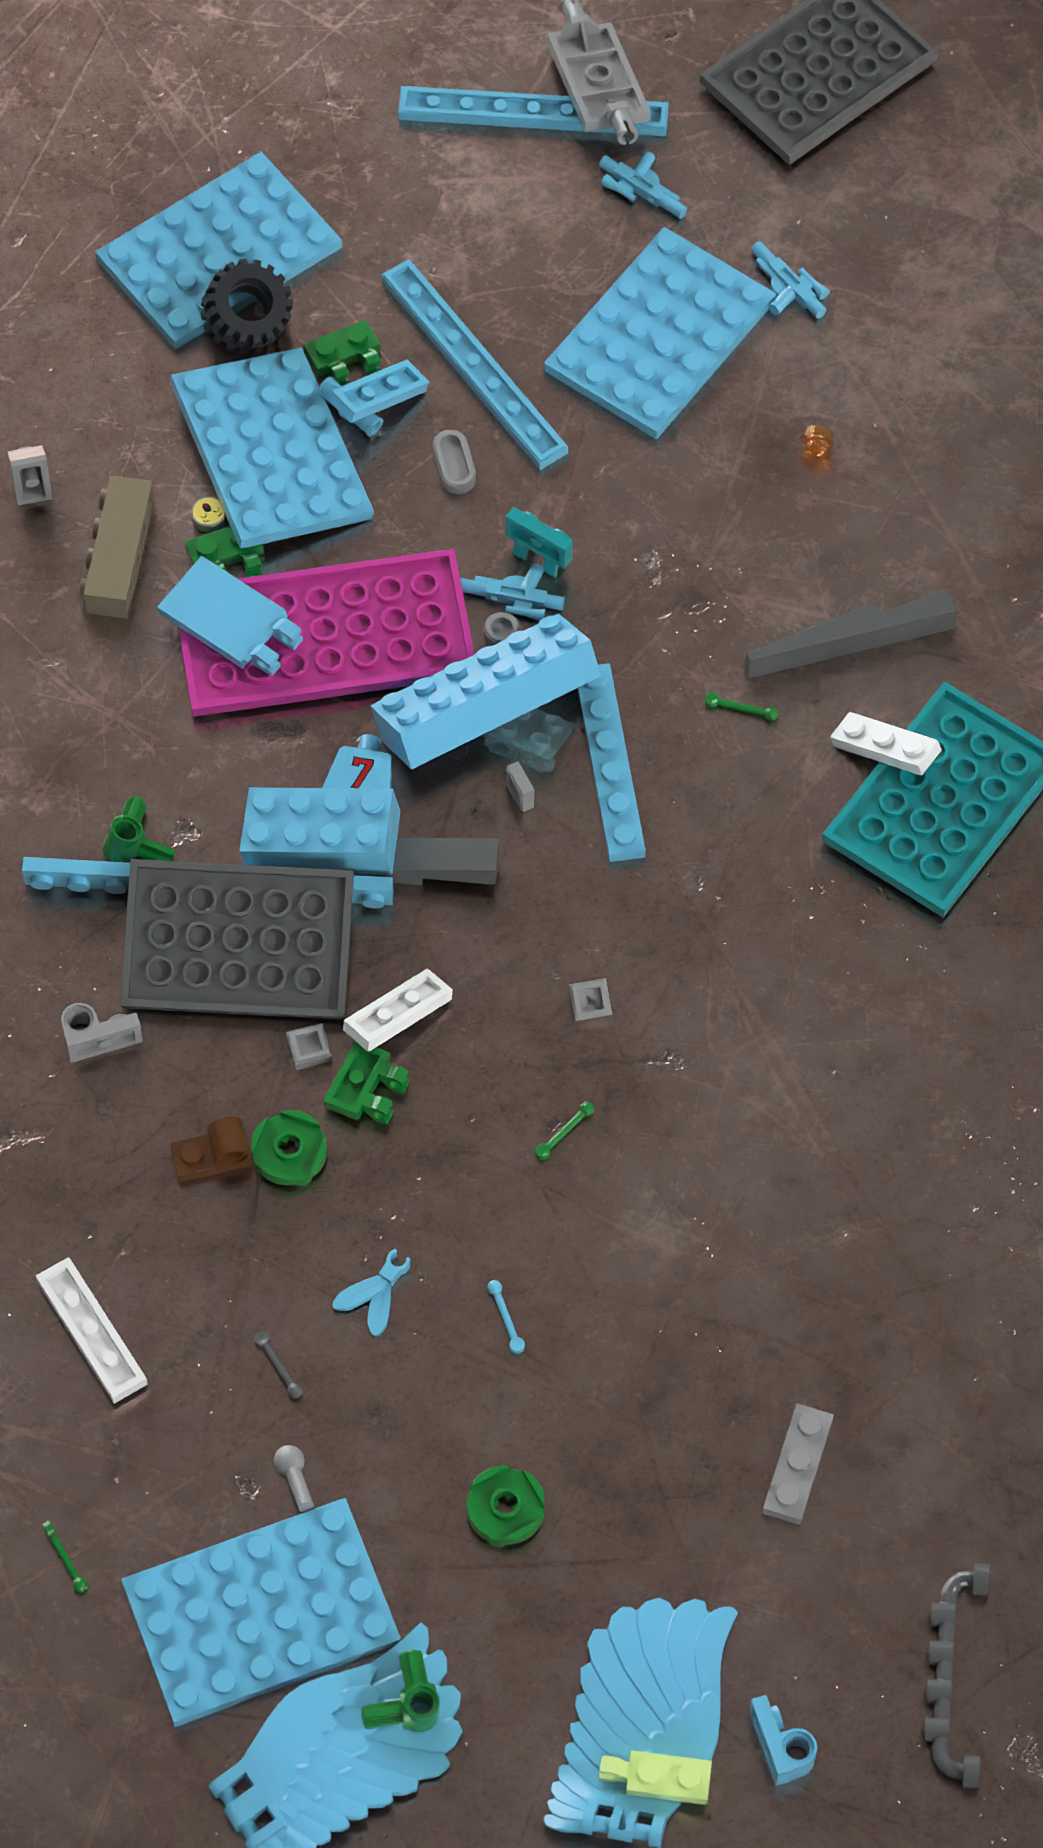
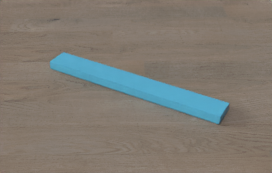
M401 86L398 111L399 120L585 132L570 96ZM646 101L650 109V121L634 124L638 134L666 137L669 102ZM613 128L591 131L599 133H615Z
M410 259L381 274L383 285L539 470L568 454L566 443Z

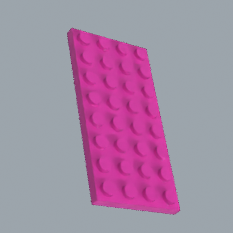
M455 549L239 578L240 581L285 609L288 615L287 619L301 628L299 635L303 637V641L295 650L284 645L273 636L265 643L267 647L279 655L277 661L280 662L281 667L273 676L257 668L251 662L242 669L178 627L192 717L407 687L413 685L420 678L430 677L444 670L451 663L461 662L475 655Z

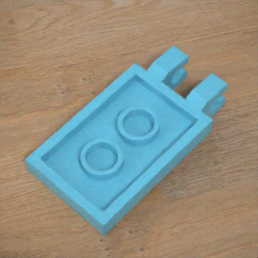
M203 556L197 560L157 606L158 613L242 669L251 662L270 676H273L281 667L280 662L277 661L279 655L265 645L270 637L273 636L293 650L303 641V637L299 635L301 628L287 619L288 615L285 609Z

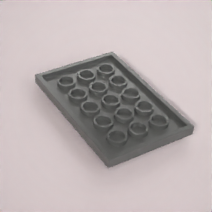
M806 0L702 72L699 83L790 165L937 61L938 51L880 0Z
M131 859L121 1008L345 1020L354 871Z

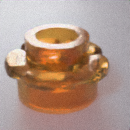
M810 425L807 427L805 434L800 436V441L805 444L804 449L808 453L821 456L833 449L834 443L832 440L834 435L826 427Z

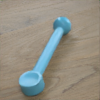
M492 1280L488 1283L487 1290L490 1294L494 1295L511 1339L509 1343L510 1351L514 1354H520L524 1351L525 1342L517 1336L501 1295V1283L497 1280Z

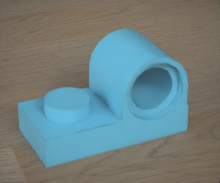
M767 1695L751 1699L749 1714L775 1786L807 1775L814 1766L817 1753V1742L813 1735L807 1730L800 1728L780 1733L779 1730L783 1729L784 1726L778 1707L776 1705L770 1706ZM791 1747H801L807 1753V1757L802 1760H795L786 1751Z

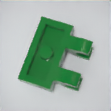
M366 319L303 344L304 354L317 376L320 377L328 374L341 386L350 383L347 379V376H350L347 366L359 361L367 376L381 370L378 366L381 363L378 355L381 352V345Z
M231 526L184 541L185 550L192 565L203 556L225 571V567L241 562L247 577L263 575L260 570L262 564L259 555L264 554L263 544L240 549Z
M355 1041L323 1100L324 1107L357 1121L362 1113L365 1112L375 1121L388 1125L394 1113V1110L390 1109L393 1103L387 1098L374 1095L373 1092L379 1081H381L391 1090L404 1094L410 1083V1079H407L409 1071L403 1067L390 1064V1052L377 1047L367 1052Z

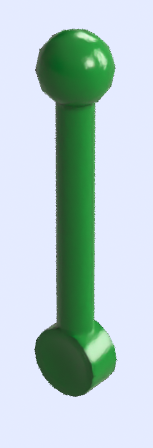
M710 692L705 696V704L709 708H715L718 705L762 715L769 721L776 720L779 714L774 707L764 709L719 698L718 694Z
M582 1103L580 1111L546 1144H539L536 1147L535 1154L539 1160H547L550 1157V1150L585 1116L593 1114L594 1106L592 1103Z
M49 1520L42 1524V1527L74 1581L73 1589L78 1593L85 1592L88 1588V1581L80 1577L56 1535Z

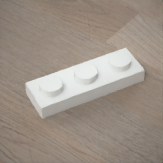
M852 712L846 715L830 736L834 747L921 776L941 751L938 740Z
M427 968L345 1019L343 1031L369 1052L452 1000L453 989Z

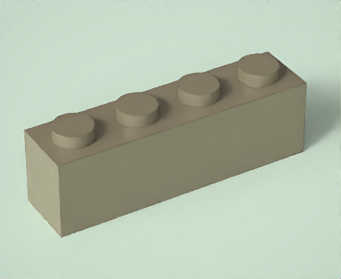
M110 475L107 489H101L99 509L102 510L101 518H95L92 537L96 541L94 548H88L86 569H89L87 578L82 577L79 587V599H84L86 614L129 618L154 503L153 486L150 480Z

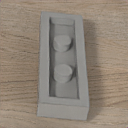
M796 1403L762 1514L797 1525L801 1524L834 1414Z

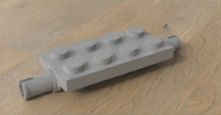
M562 0L560 2V9L567 22L561 31L547 33V45L585 133L613 128L620 144L626 145L623 135H626L629 144H631L639 136L634 124L650 121V109L611 22L597 24L588 14H585L580 0H573L574 5H572L570 0Z

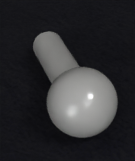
M283 1446L274 1455V1467L278 1473L287 1477L299 1511L307 1512L313 1508L314 1504L301 1472L305 1463L304 1455L295 1446Z

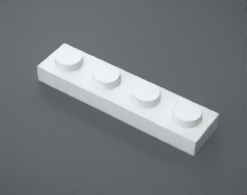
M69 1257L35 1276L41 1290L113 1403L120 1401L147 1385V1378Z

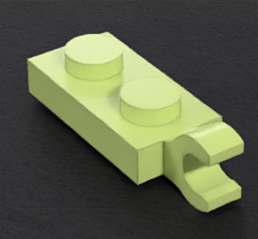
M631 1751L629 1762L613 1756H602L599 1780L627 1783L625 1795L707 1805L712 1761Z

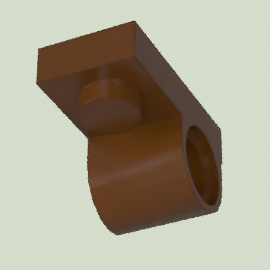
M230 1116L217 1119L208 1125V1134L170 1142L178 1182L253 1166L241 1118Z

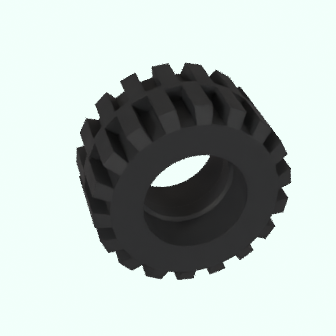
M240 259L237 265L233 261L226 264L223 270L220 269L215 274L202 298L201 306L204 308L201 311V319L207 320V324L204 327L208 334L214 332L215 337L213 341L218 345L223 341L227 344L225 349L232 352L234 347L239 348V354H247L249 349H252L253 353L261 352L264 346L268 348L274 343L276 338L278 339L292 315L290 311L293 308V300L288 299L292 292L290 286L284 287L282 285L285 277L281 273L278 276L272 273L275 267L268 264L267 268L262 267L261 260L254 259L252 264H248L247 259ZM236 292H246L255 296L263 306L264 318L258 321H247L238 317L231 309L229 295Z

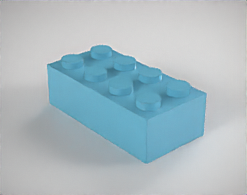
M249 787L240 854L245 865L352 870L354 875H392L401 811L393 789Z

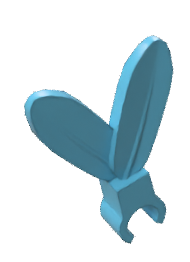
M396 1249L390 1251L387 1255V1262L380 1270L379 1275L346 1288L337 1295L332 1303L333 1308L337 1311H349L370 1300L368 1327L370 1333L375 1337L382 1334L387 1327L391 1306V1286L394 1285L401 1275H404L410 1269V1257L406 1258L402 1266L397 1267L392 1264V1261L398 1258Z

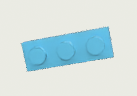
M404 360L332 390L329 401L350 423H353L426 392L429 381L408 360Z

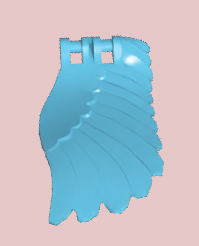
M656 1598L646 1601L638 1610H635L633 1607H621L611 1616L607 1629L593 1630L587 1643L591 1662L580 1668L581 1686L584 1693L576 1696L575 1707L579 1721L571 1723L570 1733L574 1742L565 1745L564 1754L568 1765L563 1764L559 1766V1781L552 1783L551 1791L554 1798L547 1802L551 1814L546 1815L543 1819L546 1827L564 1833H583L592 1835L593 1831L608 1834L607 1838L630 1843H632L633 1839L647 1841L650 1847H661L666 1822L682 1802L625 1795L627 1783L599 1780L601 1757L613 1756L629 1762L630 1752L639 1751L712 1761L719 1736L722 1654L729 1632L738 1614L733 1607H720L709 1612L706 1609L705 1601L693 1599L682 1603L674 1610L669 1602ZM598 1809L612 1810L611 1818L597 1815ZM638 1817L653 1818L652 1824L637 1823Z
M420 1623L404 1639L370 1664L342 1671L341 1673L325 1675L301 1684L285 1696L276 1706L240 1762L211 1782L209 1785L210 1791L215 1798L222 1800L225 1805L223 1811L236 1832L241 1831L246 1838V1848H316L317 1845H323L330 1841V1832H341L348 1829L350 1826L348 1820H361L367 1817V1808H383L393 1803L392 1796H404L416 1792L419 1780L439 1777L450 1766V1762L445 1754L456 1746L462 1734L459 1722L453 1719L460 1707L461 1693L453 1685L440 1686L447 1674V1657L442 1650H437L430 1655L426 1653L429 1644L428 1627ZM411 1649L421 1650L428 1683L435 1685L436 1692L440 1698L439 1715L435 1726L425 1732H415L411 1729L404 1730L402 1724L365 1729L361 1718V1708L364 1705L398 1700V1693L405 1687L399 1660L400 1654ZM417 1702L411 1706V1709L417 1714H426L431 1711V1707L424 1702ZM245 1777L251 1788L238 1797L233 1788ZM267 1810L273 1821L259 1830L255 1821Z

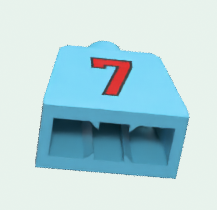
M364 734L360 737L358 748L341 747L322 788L391 789V755L379 752L381 739L371 734Z

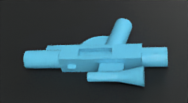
M644 151L634 169L622 162H616L607 155L601 159L599 167L609 173L601 180V186L615 190L631 201H634L636 195L633 194L634 192L656 207L661 206L680 219L686 214L688 208L679 202L680 197L659 184L658 175L649 169L655 160L653 153Z
M761 241L756 242L752 246L751 252L758 258L755 263L771 278V289L777 296L768 305L769 310L773 314L779 315L794 299L804 309L807 308L817 319L826 313L827 309L816 298V294L820 300H823L830 293L828 288L818 283L803 267L799 269L798 273L801 276L798 277L780 257L776 258Z
M536 563L531 565L525 577L514 575L503 580L475 576V580L460 578L463 593L484 596L486 600L514 605H506V613L527 616L540 622L545 618V608L563 611L565 597L548 594V591L535 589L545 571L541 565Z

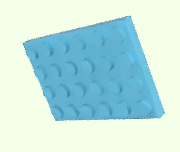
M260 152L95 251V256L98 263L176 350L206 331L204 327L207 324V320L201 319V311L204 308L201 306V301L215 274L220 269L223 270L226 264L233 261L237 265L240 259H247L248 264H252L254 259L261 260L262 267L267 268L268 264L275 267L272 273L276 276L281 273L285 277L284 284L341 249L342 239L270 160ZM236 292L229 295V303L234 313L257 300L255 296L246 292Z
M663 227L544 362V371L657 440L768 311V305L776 298V293L666 227Z
M302 347L171 375L170 385L240 549L372 520L374 514L373 507L326 401L321 395L317 394L319 385Z
M346 1498L121 1579L174 1727L392 1648L401 1641Z

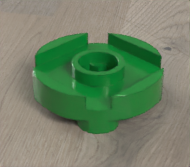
M296 1110L281 1111L278 1116H274L271 1119L267 1117L262 1120L253 1132L251 1139V1152L255 1169L263 1177L276 1184L296 1186L308 1184L312 1177L322 1169L327 1158V1141L323 1131L320 1129L319 1123L312 1116ZM289 1141H294L298 1151L291 1155L283 1154V1150L279 1146L281 1144L287 1145Z
M495 1466L482 1472L473 1481L467 1497L466 1513L473 1530L480 1537L486 1539L490 1545L495 1547L514 1545L530 1538L544 1521L545 1496L540 1483L531 1473L525 1470L521 1472L516 1469H510V1466ZM504 1497L507 1502L514 1500L516 1504L512 1507L513 1512L507 1514L499 1512L497 1510L499 1507L498 1499Z

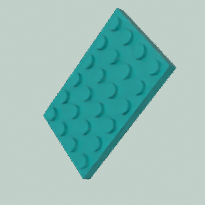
M945 681L906 729L939 741L941 751L924 774L921 776L879 762L824 831L821 840L943 918L1043 790V741Z

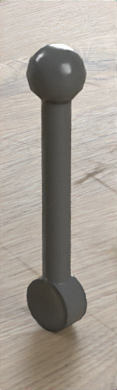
M265 1331L257 1332L254 1336L255 1345L265 1350L288 1386V1395L291 1398H299L302 1395L303 1389L301 1385L294 1383L270 1346L269 1334Z

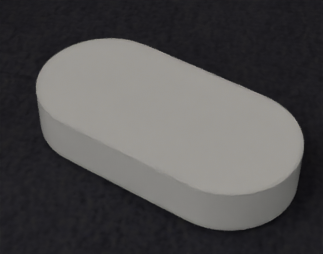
M444 430L438 433L433 440V455L442 486L453 494L469 492L476 483V469L466 437L456 430Z

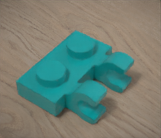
M514 506L505 516V536L514 540L512 553L515 556L526 561L529 549L544 557L542 566L545 570L544 572L554 578L557 576L559 566L565 569L571 562L573 557V540L564 531L553 529L540 522L532 513L522 512Z

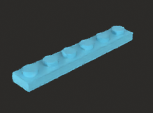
M610 663L600 664L598 667L601 676L578 687L577 693L609 862L645 858L646 850Z

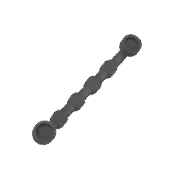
M974 1563V1571H962L951 1576L943 1586L940 1603L932 1602L931 1626L939 1627L938 1641L930 1640L929 1665H937L936 1679H928L927 1703H935L934 1718L926 1717L925 1742H933V1757L939 1769L950 1777L963 1779V1788H980L981 1756L964 1755V1763H960L951 1759L949 1755L957 1593L964 1587H973V1595L989 1596L990 1564Z

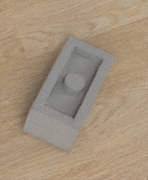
M74 1003L68 1006L62 1013V1029L71 1063L143 1042L137 1013L129 1015L117 1014L102 1023H99L94 1009L88 1004ZM78 1024L88 1025V1027L83 1030L72 1029L74 1026Z

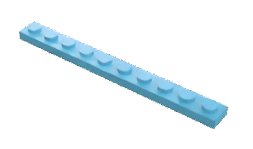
M23 857L22 872L25 884L40 890H48L56 886L67 887L76 892H85L91 888L104 889L106 892L113 894H122L129 889L130 863ZM354 875L352 903L363 904L368 908H381L384 905H393L394 890L392 877Z

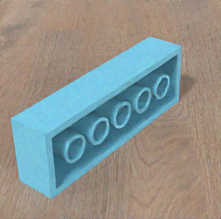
M560 614L543 618L538 624L524 631L512 633L508 639L493 646L484 647L475 655L461 662L451 663L444 670L430 677L420 678L413 685L397 693L387 694L381 701L370 707L382 742L409 768L414 769L600 677L601 674L591 640Z

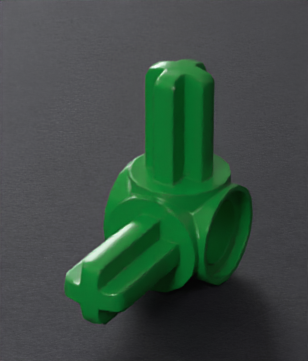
M142 797L127 798L121 814L112 820L102 844L103 854L108 860L127 863L137 856L144 860L173 861L175 856L174 849L144 837L146 831L143 830L141 821L147 809V804L142 801Z
M411 1649L400 1654L399 1660L405 1687L398 1693V1700L364 1705L361 1708V1718L365 1729L402 1724L404 1730L411 1729L415 1732H425L435 1726L439 1715L440 1698L436 1692L435 1685L428 1683L421 1650ZM417 1702H424L431 1707V1711L426 1714H417L411 1709V1706Z

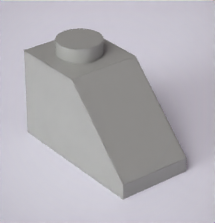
M25 446L7 452L18 506L53 499L47 459L43 446Z

